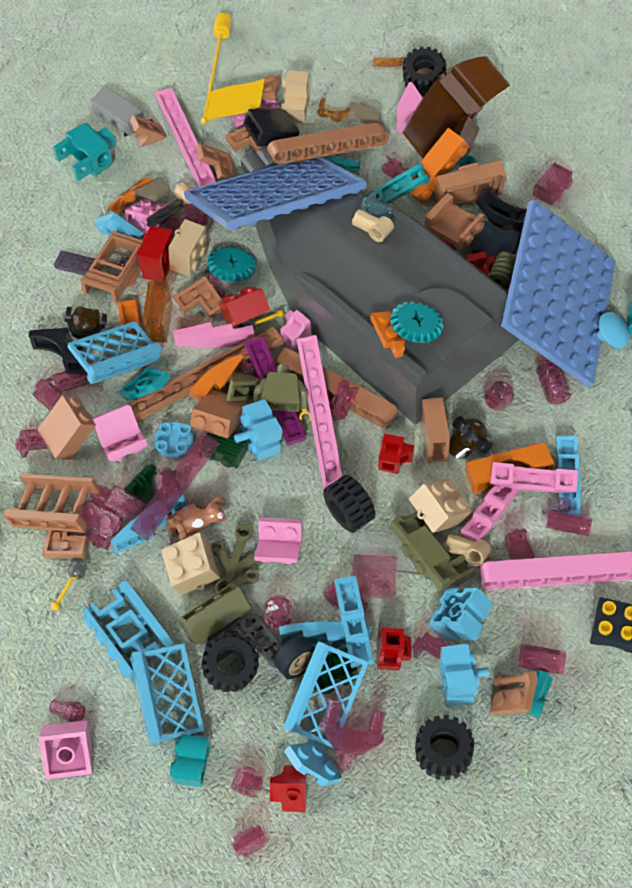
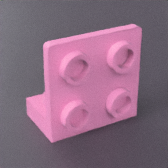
M141 199L125 210V220L143 232L142 236H144L150 228L146 225L148 223L146 218L167 206V204L151 203V200ZM162 222L154 227L161 228Z
M260 517L259 541L254 560L264 563L271 561L284 564L297 563L302 544V520Z

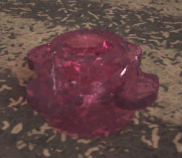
M244 358V363L239 365L241 372L251 375L255 374L252 363L247 364Z

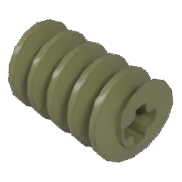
M505 251L499 252L488 274L489 278L505 290L511 284L516 256Z

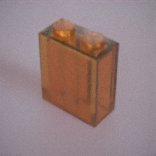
M149 281L142 318L145 332L152 342H167L172 311L169 285L166 281Z

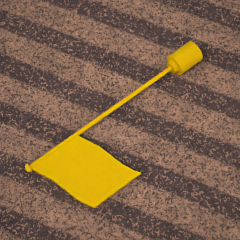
M219 13L215 18L213 34L218 38L204 115L201 119L202 124H207L210 120L225 116L244 114L248 112V109H260L265 78L251 83L227 86L212 91L221 40L228 38L230 35L232 18L227 13Z

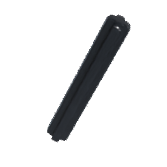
M177 199L146 218L148 222L146 225L154 227L184 208V201Z

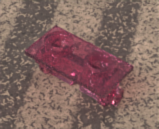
M386 156L389 162L387 164L384 163L381 167L382 172L391 179L409 169L408 167L404 169L398 159H391L389 156Z
M343 380L338 384L335 393L337 396L333 397L330 409L333 421L345 420L359 390V387L351 388L347 380Z

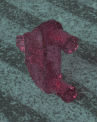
M328 699L325 718L320 722L319 728L333 749L336 750V756H340L338 769L349 771L352 760H357L358 755L370 751L383 742L384 734L381 733L386 713L372 710L369 728L365 732L339 726L338 718L342 702Z

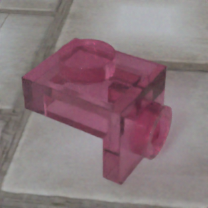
M426 632L422 638L418 637L412 646L413 657L418 659L425 650L440 660L441 647H445L447 644L443 639L435 638Z

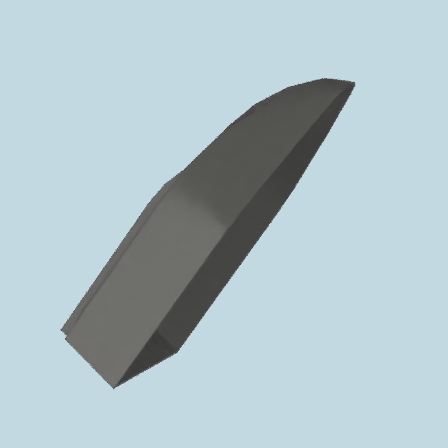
M343 195L340 199L332 198L326 200L323 204L315 203L309 205L306 209H295L290 214L275 215L273 219H262L256 223V229L268 264L290 310L293 312L298 310L311 321V334L316 335L320 342L386 400L394 404L415 425L421 421L423 399L435 397L443 398V402L446 401L520 340L501 327L509 292L425 226L392 204L357 195ZM360 209L377 218L382 216L388 217L393 222L394 229L382 242H376L370 237L368 232L352 225V219ZM411 301L415 304L421 302L424 306L428 304L430 309L435 308V312L440 313V318L443 319L444 326L440 336L433 341L425 343L412 342L405 339V350L403 357L400 358L394 357L391 348L383 347L371 322L372 313L391 311L392 313L398 304L402 305L404 302L408 304Z

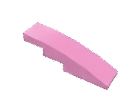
M211 322L173 331L176 346L193 348L232 347L255 336L252 325L233 329L232 324L212 328Z
M495 485L487 493L484 502L474 511L471 520L462 528L460 535L474 542L476 540H483L513 502L520 489Z

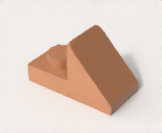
M136 115L130 118L140 146H146L166 138L161 125Z

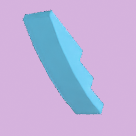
M557 436V469L578 471L576 492L558 493L559 515H581L578 436Z
M180 491L158 502L127 524L111 540L115 554L154 538L153 530L168 524L166 518L186 506L182 492Z
M356 576L334 579L348 654L369 662L368 665H373L369 636ZM350 662L351 668L362 667L360 663Z
M305 622L279 627L282 644L295 637L304 636L313 645L317 644L318 641L321 643L327 641V645L333 648L346 645L342 622ZM366 626L370 640L372 639V630L370 626Z

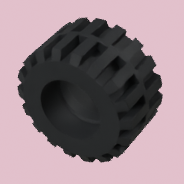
M420 47L419 50L415 48L413 53L409 52L407 58L405 57L403 60L402 70L405 86L407 87L408 83L412 82L418 92L422 93V96H425L442 73L446 75V60L443 58V54L441 52L438 53V50L435 48L431 50V47H427V49ZM422 68L433 70L425 75L417 73Z
M346 474L323 490L324 500L335 520L347 531L355 533L375 519L376 512L371 498L362 485L353 477Z
M227 633L226 635L221 634L217 636L216 639L210 641L203 653L201 668L203 669L204 678L206 677L207 682L210 685L212 684L215 689L224 690V692H236L239 689L245 688L253 680L259 667V655L255 651L256 647L249 642L247 637H241V634L232 635V633ZM232 650L242 657L243 668L238 674L229 676L223 674L218 669L217 658L221 652Z
M439 715L434 716V721L428 719L425 722V726L422 725L419 728V733L416 736L415 752L416 760L420 762L419 767L422 770L426 769V774L429 776L432 773L435 774V779L440 780V776H444L445 780H450L452 775L454 778L459 777L460 772L464 774L472 762L474 738H472L471 730H466L467 724L464 722L458 723L459 718L454 717L452 720L449 719V715H444L443 719H440ZM438 739H448L456 744L458 751L452 756L444 757L436 754L432 750L431 745Z

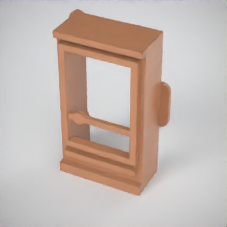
M501 160L483 165L473 163L460 167L459 171L437 176L433 193L436 204L447 193L453 196V204L456 206L476 201L483 188H489L497 196L501 195L507 177Z
M111 231L110 237L85 276L80 279L83 293H88L91 287L110 292L113 302L117 303L126 287L133 286L139 276L138 268L140 263L139 259H137V250L142 246L143 240ZM116 247L133 252L124 267L107 262ZM104 265L122 271L119 276H115L101 270Z

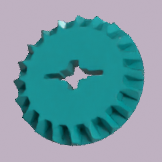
M221 246L220 249L215 248L214 252H210L207 266L209 271L221 280L241 282L254 275L256 261H254V256H250V252H244V248L237 249V247L231 248L230 246L225 248Z
M411 301L410 304L404 302L402 305L398 304L390 316V323L394 331L399 336L412 342L425 343L433 341L440 336L444 326L440 313H436L435 308L430 309L428 304L422 305L421 302L415 304Z

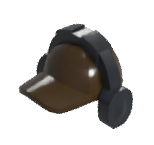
M67 306L64 322H67L68 329L73 337L82 339L100 333L102 329H105L107 324L106 313H102L100 321L98 309L77 306L71 316L72 307Z
M462 416L454 420L452 426L455 428L449 444V453L452 456L464 459L477 448L483 454L491 449L493 444L486 439L487 429L481 421L476 418L465 419Z

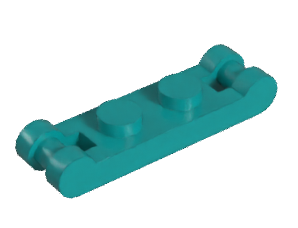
M417 164L371 191L365 198L376 200L380 196V202L390 204L417 187L426 185L430 182V178L425 174L423 164Z

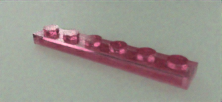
M203 432L130 529L148 541L217 450L220 443Z

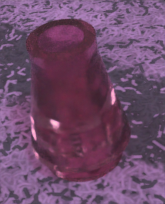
M54 699L49 707L51 713H55L68 722L81 721L85 714V707L78 701Z

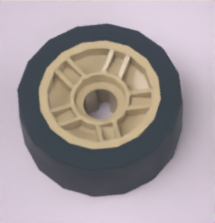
M304 636L295 637L281 647L274 659V665L286 679L297 678L306 672L305 666L309 664L315 646Z

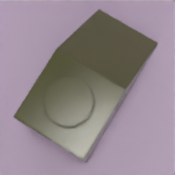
M232 373L226 400H252L254 389L261 380L249 373Z

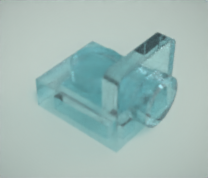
M373 192L368 197H365L361 203L363 211L377 218L382 216L389 218L392 214V208L377 202L376 194Z

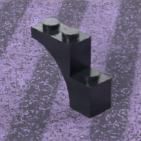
M483 188L475 202L488 220L499 227L512 225L516 231H520L522 234L527 209L510 205L498 198L489 188Z
M68 327L29 331L33 350H47L59 355L62 358L67 375L86 373L68 348V343L72 342ZM76 347L79 351L87 352L85 347Z

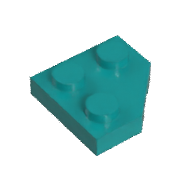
M146 367L118 392L122 398L134 400L162 389L171 378L167 372Z

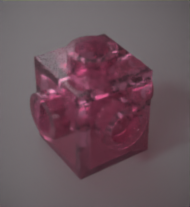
M184 204V215H181V225L184 219L202 226L208 225L206 213L204 214L202 210L193 204Z

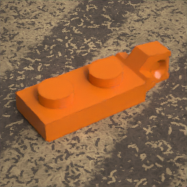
M150 177L142 178L118 196L116 200L108 205L112 213L118 214L122 212L126 203L129 205L137 199L132 190L153 180Z
M391 311L372 313L371 322L383 347L391 348L395 358L403 357L406 344L405 339L399 336L392 328L390 323Z

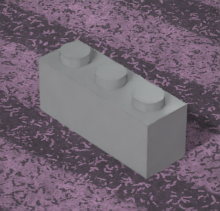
M107 88L102 89L90 99L92 112L96 116L102 117L108 124L114 125L119 131L125 132L129 136L134 133L130 118L133 115L143 118L141 110Z

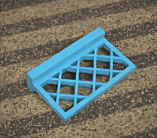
M136 321L68 343L69 350L88 373L87 379L91 384L157 362L162 348L158 342L153 343ZM134 329L137 335L126 333V331ZM112 335H116L121 337V340L118 341L111 339L109 337ZM127 338L130 340H134L135 343L134 345L123 342V339ZM94 341H101V342H104L105 344H104V346L102 347V346L95 345V344H92V343H93ZM137 342H141L146 344L147 346L139 347L136 346ZM107 343L118 346V349L106 348ZM81 346L88 349L87 352L77 350L76 347ZM122 347L132 351L124 353L120 352V348ZM90 349L101 352V355L90 354ZM106 353L115 357L108 359L104 358L103 355ZM90 359L98 363L89 365L86 360Z
M318 641L283 728L335 748L369 662ZM331 651L338 654L341 664L329 668L326 663L328 652ZM342 656L350 660L344 662ZM353 661L362 664L359 674L350 677L345 665ZM323 664H325L327 670L321 672ZM343 666L348 679L335 684L330 671ZM328 672L333 685L320 690L317 679L320 675ZM357 678L355 685H353L352 679ZM349 681L353 689L351 695L341 699L336 686ZM315 685H316L318 691L315 692V693H312V692H313V689H314V687H315ZM335 688L339 700L326 705L322 692ZM320 694L324 707L311 711L308 704L310 697ZM349 699L345 707L343 701ZM341 703L344 710L343 715L333 720L328 708ZM306 707H307L308 710H309V713L303 715L304 712H305V709H306ZM326 709L330 722L318 727L313 714ZM311 715L316 728L309 731L299 729L301 719ZM340 721L336 729L334 723ZM332 724L335 731L332 742L322 738L319 729ZM317 731L319 736L312 734V732Z
M185 644L145 652H133L130 658L149 746L181 738L182 734L194 735L203 733L204 727ZM180 650L182 660L179 665L167 659L171 652ZM155 655L162 662L154 670L148 666L146 657ZM164 662L175 668L170 679L158 672ZM177 671L186 675L187 682L184 687L172 681ZM156 675L167 682L161 692L152 687V680ZM169 684L180 690L175 701L163 694ZM154 693L158 695L156 701H155ZM182 693L191 697L192 704L189 709L177 703ZM160 698L172 704L166 715L157 710L156 704ZM174 706L185 712L180 723L168 717ZM159 715H160L161 717H163V720L161 721V723H160ZM187 715H190L196 719L198 728L189 730L181 724ZM165 720L177 726L173 734L163 736L161 726ZM179 728L183 730L182 732L176 733Z

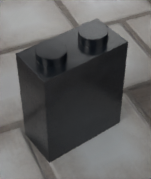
M248 109L243 123L257 146H268L274 140L296 137L300 133L286 110Z

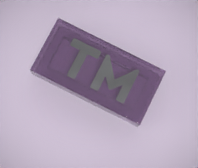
M61 250L54 263V267L85 276L95 258Z

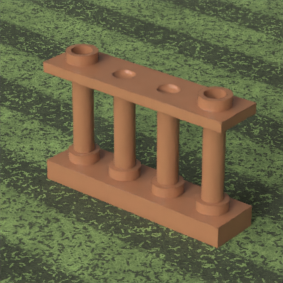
M35 473L20 474L19 478L26 485V489L18 508L5 509L3 517L12 527L85 533L87 524L80 516L88 493H100L101 491L93 478L49 476ZM34 489H44L36 509L33 511L26 510ZM52 490L61 491L54 511L44 512ZM70 491L80 492L73 511L62 513Z

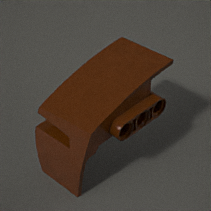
M487 56L460 62L452 66L448 74L444 75L442 73L436 79L413 112L402 133L423 159L449 128L462 137L469 145L466 154L463 156L465 157L472 149L480 129L474 122L477 114L488 101L508 88L510 84Z

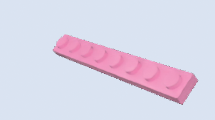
M172 88L155 92L156 99L197 187L215 183L216 180L209 165L199 161L196 149L199 144Z
M314 335L297 339L305 387L309 393L308 405L323 488L325 489L341 478L343 474L318 338Z

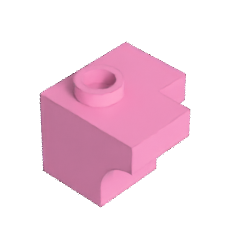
M290 310L285 314L286 325L280 331L284 343L295 352L298 349L297 339L311 336V321L298 310L295 312Z

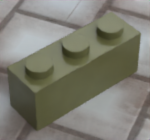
M231 583L177 620L189 640L197 645L208 641L215 632L226 629L233 620H238L245 616L246 612L251 608L240 588Z

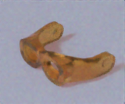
M322 97L317 111L318 115L322 118L330 116L333 121L340 122L350 114L351 109L348 106L343 111H329L324 107L326 98Z

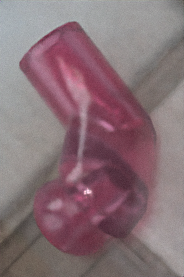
M210 273L207 277L208 281L220 298H223L226 292L218 286L219 278Z

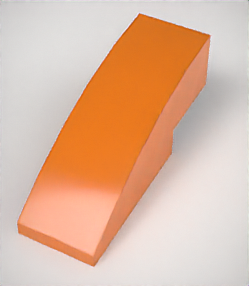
M239 354L231 357L207 371L190 389L189 396L200 402L212 389L221 392L232 376V373L235 372L242 362L244 356Z

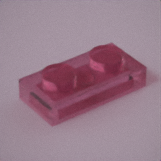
M66 371L52 375L58 393L90 383L87 379V372L67 375Z
M117 485L113 486L103 501L104 505L131 520H134L151 507L148 503Z

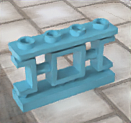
M124 580L119 584L120 588L118 590L114 589L112 591L116 599L114 602L100 611L94 603L90 605L91 608L89 609L83 608L85 617L82 619L89 629L93 627L96 632L94 636L99 644L102 645L104 643L108 649L105 651L112 661L117 660L119 663L118 669L124 678L128 676L133 682L135 680L133 667L130 668L117 650L118 647L123 654L132 648L137 652L160 649L156 642H153L146 648L141 642L149 638L146 628L150 630L162 646L161 648L174 646L175 644L128 581ZM122 597L126 598L138 614L137 616L131 609L120 615L118 610L126 605ZM93 616H96L100 622L111 616L114 621L105 626L109 633L108 635L105 634ZM132 620L140 632L123 643L115 631ZM177 651L171 652L169 654V657L175 654Z

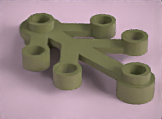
M242 523L236 527L237 542L231 559L227 556L222 542L215 541L212 543L211 549L213 554L218 556L226 570L224 579L219 572L220 579L215 580L214 594L231 583L241 587L247 583L255 584L258 581V573L254 569L248 570L245 575L233 580L236 573L254 564L259 566L264 563L254 560L255 552L240 561L246 542L251 540L253 536L252 528L249 524ZM243 533L248 534L247 536H241ZM217 546L221 547L220 550H215L214 548ZM255 575V578L249 579L248 576Z

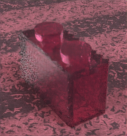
M556 162L553 163L534 185L533 196L553 205L555 201L561 199L565 189L568 190L571 187L573 172L556 164Z

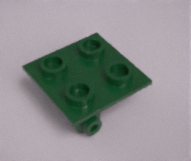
M150 463L132 479L120 495L142 511H146L158 502L170 497L177 487L174 483L172 485L168 479L157 473L155 465Z

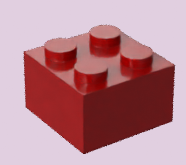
M150 226L148 232L144 234L143 244L137 250V259H139L140 263L139 270L142 272L143 279L165 282L170 270L169 245L173 240L172 230Z
M255 286L239 290L240 294L227 295L222 298V302L218 303L226 324L238 325L271 310L262 288H255Z

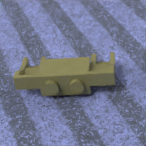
M418 511L392 520L390 528L402 542L401 549L404 556L412 561L416 571L422 574L426 580L430 578L440 592L452 585L457 587L474 577L476 570L474 567L471 569L466 567L463 555L449 562L450 556L431 534L432 531L425 521L418 518Z

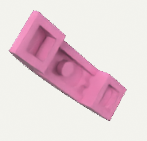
M493 462L491 484L528 491L570 493L577 490L578 471L514 467V464Z

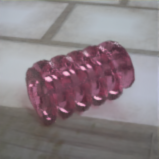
M546 360L536 370L545 399L550 404L564 403L571 397V393H569L567 380L564 379L563 369L550 360Z

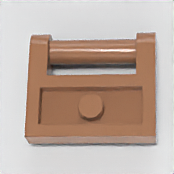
M526 671L524 674L512 676L496 675L494 677L495 690L490 713L499 716L531 712L537 684V674L535 671ZM525 683L524 688L506 690L507 685Z

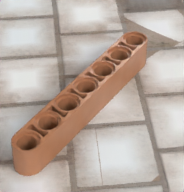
M370 123L274 140L267 146V151L276 164H284L382 146L388 142L389 135L380 123Z
M284 348L274 359L276 368L280 364L288 365L289 373L296 374L297 380L301 381L305 386L300 354ZM323 367L329 400L379 427L387 428L398 413V409L394 404Z

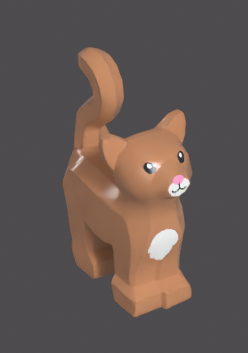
M219 496L215 497L211 502L202 503L197 506L190 504L169 515L166 518L168 533L174 535L178 531L179 539L183 540L193 533L202 531L210 523L225 521L227 518L222 508L225 499Z

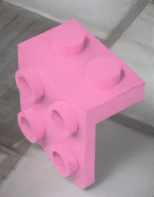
M123 405L93 418L96 424V433L109 462L119 461L130 453H139L148 446L139 430L130 405Z

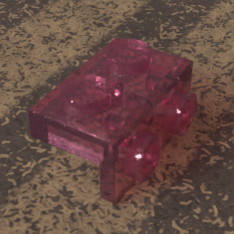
M521 643L518 667L563 675L567 656L566 651Z

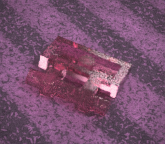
M86 500L80 516L87 524L85 533H73L77 534V536H87L93 546L108 550L111 543L105 539L107 535L116 536L124 517L90 500ZM91 527L99 530L97 535L90 532Z

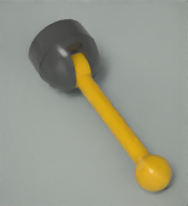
M279 309L272 315L256 321L249 319L240 323L239 326L241 328L252 325L253 329H255V325L277 316L282 317L284 311Z
M74 561L71 562L68 568L70 578L56 602L52 603V610L56 611L60 608V602L73 580H78L84 576L87 569L83 565Z

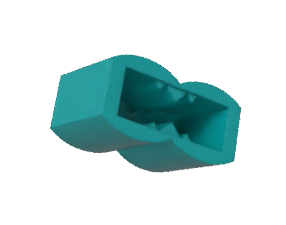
M182 734L180 741H176L174 753L177 754L176 762H172L170 767V776L173 777L174 784L202 788L211 745L209 738Z

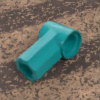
M535 670L537 674L536 689L531 712L526 714L539 719L553 677L542 670Z

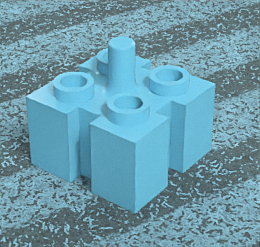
M263 399L243 406L242 415L240 416V433L234 435L235 442L247 440L249 442V452L251 455H255L257 461L280 454L281 443L279 440L282 439V428L277 419L273 418L272 410L266 400Z
M446 588L439 602L442 606L440 610H435L428 625L444 640H457L461 638L462 640L476 641L478 635L482 632L483 625L480 622L489 615L493 602L478 588H464L463 592L459 588Z
M468 644L441 647L439 666L446 707L473 704L474 695H478L479 677H488L489 668L474 669L475 656L474 652L469 651Z

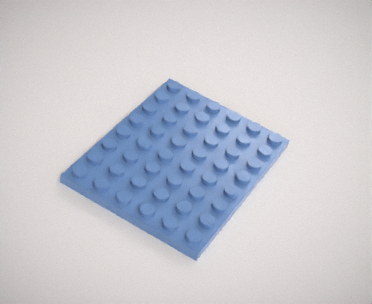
M323 157L278 164L184 191V196L186 200L226 229L236 230L245 224L253 225L262 219H273L275 215L290 214L295 209H306L309 205L315 203L323 204L326 200L332 198L340 199L343 195L349 193L356 194L367 187L365 180Z
M535 199L528 202L501 327L587 387L594 385L601 347V340L597 336L599 319L601 315L607 312L616 261Z

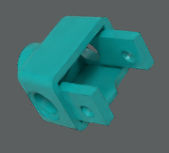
M83 123L66 132V139L53 146L54 155L58 162L70 155L78 161L72 168L75 179L80 181L89 174L95 177L112 165L113 160L110 149L116 146V141L106 127L96 132L89 124Z

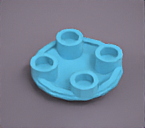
M606 312L600 316L599 331H597L598 338L601 341H606L616 350H620L628 345L630 331L624 319L613 312Z
M180 422L161 423L154 437V446L157 452L168 458H178L185 455L194 443V434L190 426Z

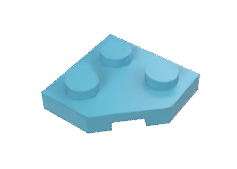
M114 212L97 218L93 224L101 233L109 236L111 231L141 239L143 232Z
M317 741L289 745L284 751L297 771L303 775L307 772L316 777V782L323 787L337 784L342 779L337 766L331 762L325 753L324 747Z

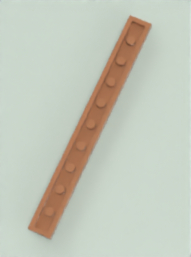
M274 326L245 341L248 342L263 337L269 352L284 344V339ZM245 342L167 382L162 389L128 403L132 408L136 422L188 396L194 384L217 364L239 354L244 357L238 368L250 363V358L244 347Z

